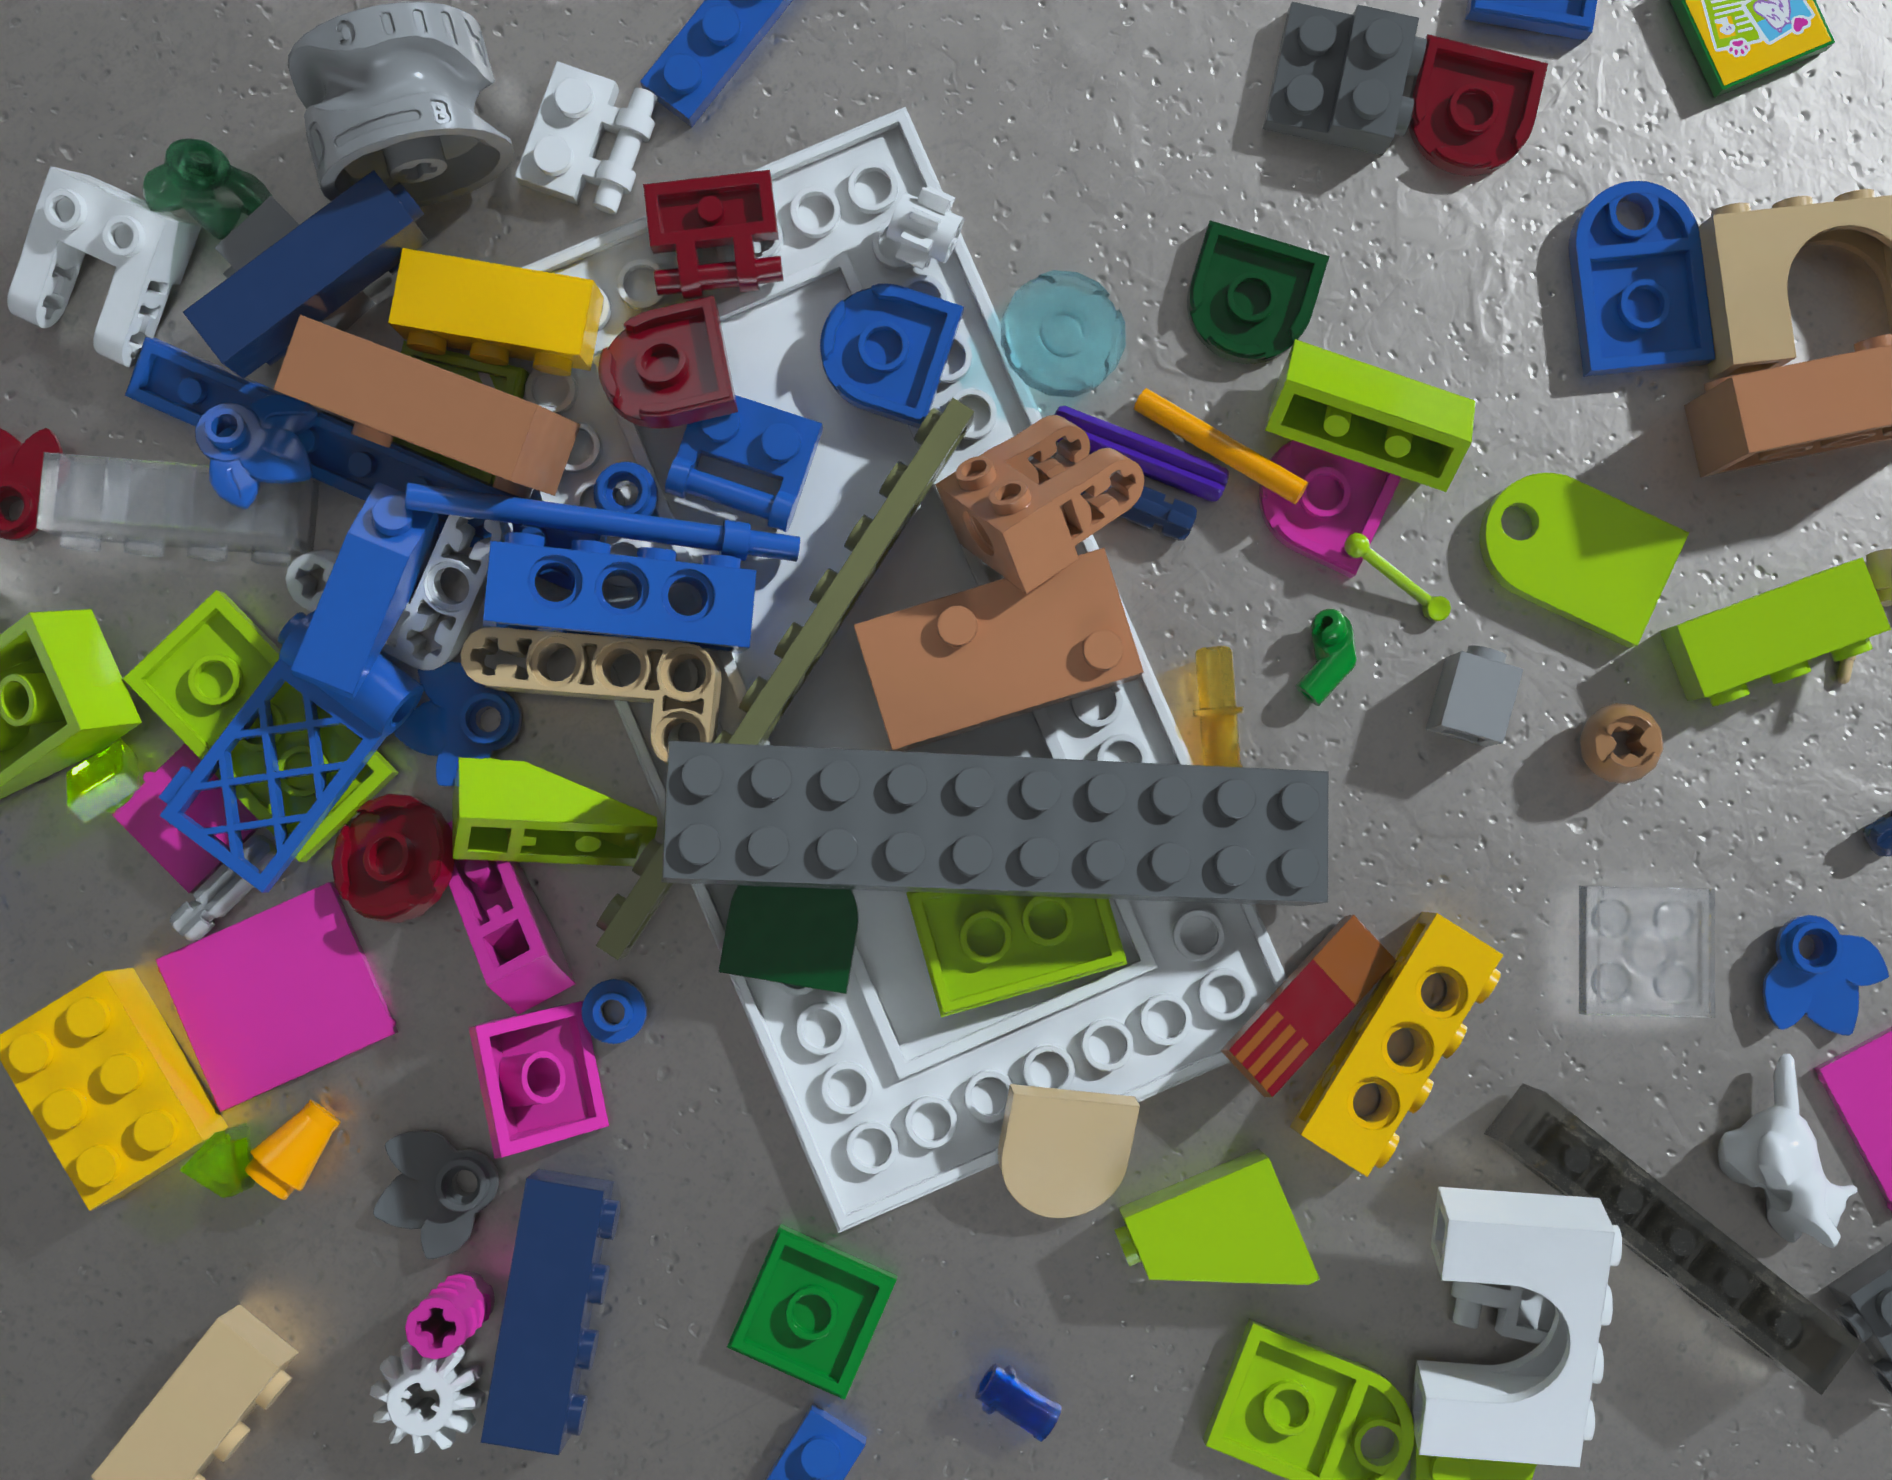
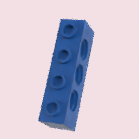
M519 532L505 533L504 542L490 541L483 627L682 642L700 646L705 650L743 653L750 648L757 570L740 568V558L708 554L702 555L701 564L676 561L675 551L654 547L637 548V557L610 554L611 544L592 540H572L571 549L544 547L545 537ZM559 569L570 577L573 592L563 601H548L538 593L535 586L536 577L544 570ZM612 576H623L630 579L635 584L638 592L636 604L626 609L611 606L603 596V582ZM677 583H688L694 586L702 598V606L699 613L692 616L677 613L669 603L668 593L670 587Z

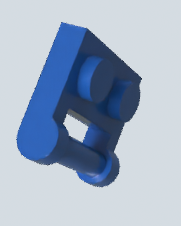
M735 395L738 412L687 424L677 456L673 460L667 475L665 493L685 499L687 494H691L767 519L768 527L787 532L792 523L823 431L822 423ZM701 455H705L781 480L782 484L775 496L699 471L697 467Z

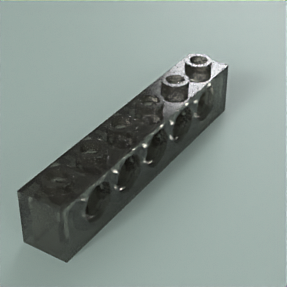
M1522 1083L1484 1134L1560 1195L1600 1198L1611 1224L1618 1225L1620 1228L1623 1245L1788 1376L1820 1395L1824 1393L1861 1344V1341L1545 1091Z

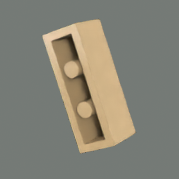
M237 1305L216 1319L91 1477L94 1480H207L202 1474L212 1461L218 1458L224 1463L250 1433L251 1429L243 1424V1422L254 1408L259 1405L264 1410L268 1409L288 1386L292 1377L285 1372V1369L299 1352L243 1306Z

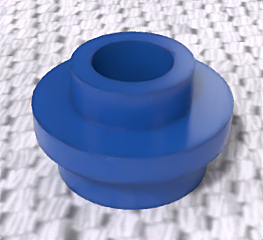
M619 462L610 465L598 476L594 485L593 497L597 509L651 516L658 502V488L654 478L644 467L632 462ZM624 485H633L638 490L636 501L629 506L619 505L616 501V493Z
M609 979L598 983L587 993L582 1004V1019L588 1032L597 1040L609 1044L623 1043L633 1038L642 1029L647 1016V1005L641 991L632 983L622 979ZM611 999L619 1001L625 1011L624 1018L617 1024L608 1022L602 1013L604 1004Z

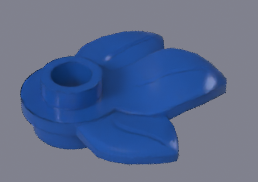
M284 394L267 395L248 406L238 403H223L207 410L196 425L195 439L201 452L210 460L209 481L218 496L236 507L248 509L258 494L260 482L286 484L310 480L313 475L310 459L297 435L305 432L319 418L318 411L309 403ZM237 426L236 431L231 436L218 437L224 429Z
M449 661L435 670L423 671L418 669L420 683L423 685L430 701L424 702L413 710L405 722L394 732L395 736L402 743L414 751L429 756H438L436 762L438 785L454 786L459 757L491 758L493 751L507 747L518 736L522 724V714L518 703L510 694L505 691L486 688L484 685L471 679L466 674L461 663ZM495 708L500 713L501 722L497 729L487 732L481 725V716L486 710Z
M1797 916L1787 921L1777 935L1776 954L1778 960L1763 980L1762 994L1764 1007L1769 1019L1777 1029L1785 1030L1796 1024L1805 1015L1823 1029L1849 1036L1854 1031L1859 1012V986H1868L1889 977L1887 966L1879 950L1864 937L1840 935L1831 922L1819 916ZM1806 935L1810 936L1814 942V951L1808 958H1804L1799 952L1800 940Z

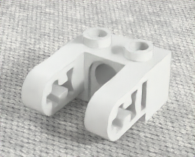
M50 166L8 292V309L19 318L41 328H49L60 319L68 305L85 254L87 253L115 266L116 269L94 332L93 346L98 354L126 367H133L136 365L145 337L154 338L172 285L181 284L202 226L90 175Z

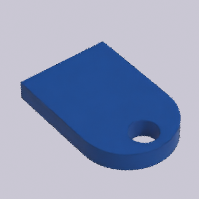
M1623 182L1602 191L1577 217L1570 233L1568 247L1583 377L1709 364L1715 360L1700 232L1692 211L1674 192L1651 182ZM1619 202H1633L1642 209L1645 216L1643 229L1631 230L1619 222L1616 215V207Z

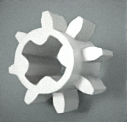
M930 186L922 188L919 198L906 192L903 193L893 212L886 234L887 238L900 243L895 256L896 259L921 270L924 267L928 268L931 258L943 263L948 261L964 223L963 217L950 212L955 197Z

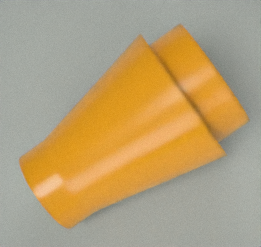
M310 1099L301 1111L250 1151L253 1159L244 1168L245 1172L267 1191L282 1200H286L295 1189L303 1190L332 1133L341 1124L340 1120L323 1106Z

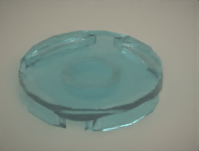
M1052 270L1040 274L1036 279L1025 283L1010 299L1001 319V347L1010 368L1026 385L1049 396L1075 397L1095 390L1117 368L1126 346L1125 321L1120 309L1116 311L1114 304L1108 299L1109 292L1099 282L1078 272Z

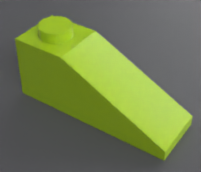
M459 757L452 798L453 859L634 867L643 850L652 839H655L658 827L657 817L525 761L498 760L494 758Z

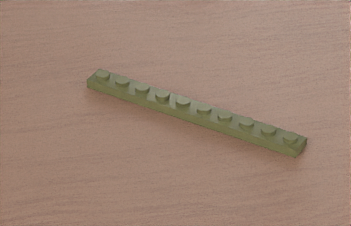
M952 398L943 413L936 408H933L928 413L914 437V441L921 445L908 466L898 461L890 471L879 490V494L887 498L874 519L864 514L857 522L844 544V547L852 553L839 573L829 568L821 577L809 598V601L817 605L803 627L796 622L791 624L774 651V655L782 659L768 681L758 676L746 692L738 708L747 714L732 735L723 730L714 743L765 744L972 426L975 411ZM655 839L649 842L632 869V872L640 876L627 898L617 893L596 924L598 928L605 931L596 946L617 960L628 955L674 884L661 883L663 843L661 844Z

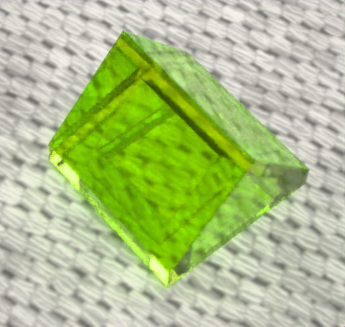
M247 1123L236 1124L215 1132L180 1171L222 1198L233 1197L254 1187L255 1180L244 1170L253 1159L250 1153L252 1148Z

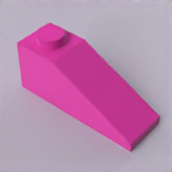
M450 821L448 824L452 829V821ZM455 859L449 886L487 986L519 1015L575 985L576 983L557 936L519 862Z

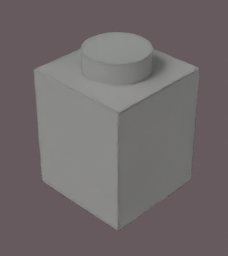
M1469 645L1467 652L1460 651L1446 657L1426 730L1485 747L1503 743L1523 669L1505 664L1506 654L1483 646Z

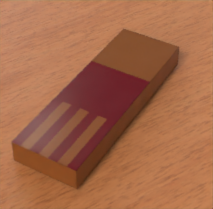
M1355 915L1344 916L1220 1051L1263 1097H1274L1397 960Z

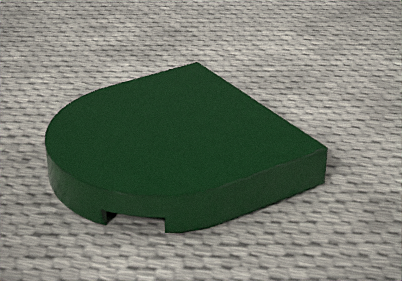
M1210 220L1187 294L1188 317L1194 332L1210 351L1232 362L1257 364L1281 356L1292 348L1295 339L1299 340L1310 322L1330 256Z
M738 885L729 908L718 972L846 994L859 924L858 905L852 889Z

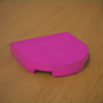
M1291 440L1274 454L1271 461L1308 482V485L1299 501L1293 504L1260 484L1259 505L1262 517L1270 532L1284 546L1349 578H1353L1356 576L1363 558L1349 556L1345 551V540L1351 534L1361 533L1367 537L1369 545L1371 544L1401 477Z

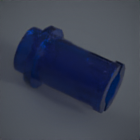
M993 1364L983 1376L975 1393V1398L983 1403V1412L990 1415L996 1411L1042 1442L1055 1427L1061 1414L1062 1406L1055 1401L1049 1400L1037 1390L1015 1377L1016 1369L1008 1365L1003 1369L997 1364Z

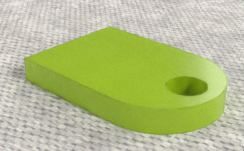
M1538 473L1517 480L1502 490L1491 501L1481 521L1479 544L1481 555L1488 571L1506 590L1618 644L1632 648L1638 646L1689 532L1572 477L1558 473ZM1506 508H1520L1530 517L1532 529L1526 540L1512 539L1504 532L1501 518Z
M1249 1318L1202 1439L1207 1447L1288 1480H1397L1411 1458L1415 1435L1412 1414L1405 1399L1381 1373L1366 1365ZM1383 1426L1392 1430L1394 1442L1388 1454L1381 1458H1369L1362 1454L1361 1440L1369 1429Z

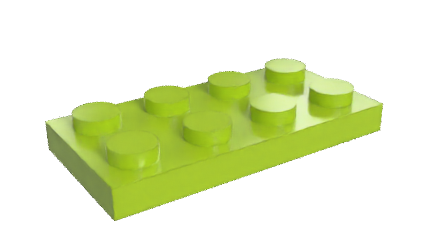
M215 590L123 679L202 760L279 660L280 649L226 593ZM285 681L270 701L273 726L306 721L303 694ZM317 705L318 719L333 717ZM259 716L249 729L261 728ZM345 725L320 728L324 764L347 761L363 739ZM307 730L275 735L279 771L312 766ZM262 737L240 740L231 752L234 778L266 773ZM377 750L295 858L298 862H307L344 824L357 814L356 811L364 803L376 796L398 774L394 767ZM219 768L215 775L221 780ZM338 771L326 773L327 786ZM313 775L281 779L285 816L307 813L316 801ZM268 781L235 786L237 798L258 820L272 818ZM299 823L286 824L288 837ZM266 827L274 835V827Z

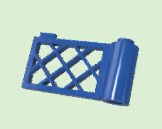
M315 610L308 615L299 612L285 624L278 636V642L282 645L279 660L194 771L182 766L158 797L168 804L159 816L262 893H269L385 738L396 731L411 715L424 692L423 685L381 654L378 655L354 700L292 676V665ZM286 681L303 694L306 721L273 726L270 701ZM317 705L333 717L318 719ZM259 716L261 728L249 729ZM345 725L363 739L347 761L324 764L320 728ZM307 730L312 766L279 771L275 735ZM262 737L266 773L234 778L232 750L240 740ZM220 768L221 780L210 781ZM338 771L327 786L326 773ZM313 775L316 793L315 803L307 813L285 816L280 780ZM268 781L272 818L240 823L235 786ZM222 788L227 825L204 828L185 814L201 791ZM299 823L288 837L286 824ZM274 827L277 853L265 869L261 871L244 858L241 831ZM228 833L229 846L214 835Z

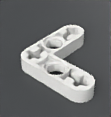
M449 515L415 594L411 596L382 651L423 671L435 670L455 659L462 650L463 644L485 598L490 541L504 542L505 533L513 532L512 523L485 520L484 528L492 533V536L478 541L474 545L470 556L454 553L453 549L458 552L470 547V543L475 535V528L468 524V519L473 518ZM328 549L315 550L303 554L292 561L287 569L286 584L288 592L295 602L311 612L316 610L323 591L317 592L315 590L317 580L309 572L322 567L325 569L323 580L327 583L339 553ZM447 567L459 569L468 579L469 593L464 601L451 600L443 592L440 580L443 571ZM440 613L452 616L440 622L434 636V640L442 645V647L430 653L426 651L427 639L420 635L419 632L432 627Z

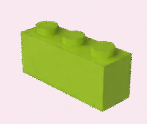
M1295 339L1273 392L1265 431L1447 492L1472 443L1476 401Z
M1861 557L1661 630L1660 633L1687 701L1708 697L1711 706L1715 707L1749 695L1750 691L1746 683L1766 675L1770 676L1774 685L1811 672L1807 660L1830 652L1833 661L1838 662L1872 650L1873 647L1869 638L1892 629L1864 559Z

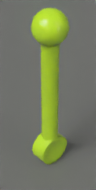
M1354 533L1346 538L1344 547L1347 554L1353 558L1362 557L1422 605L1423 615L1427 619L1442 621L1449 616L1451 606L1445 597L1430 596L1372 550L1369 540L1365 535Z

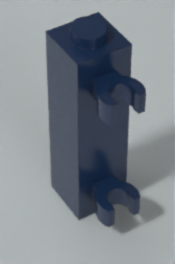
M373 170L184 310L183 313L220 362L244 379L263 364L267 363L269 366H272L286 355L300 315L321 322L389 271L391 275L398 272L402 248L417 250L429 241L415 223L425 214L400 182L389 189L375 170Z

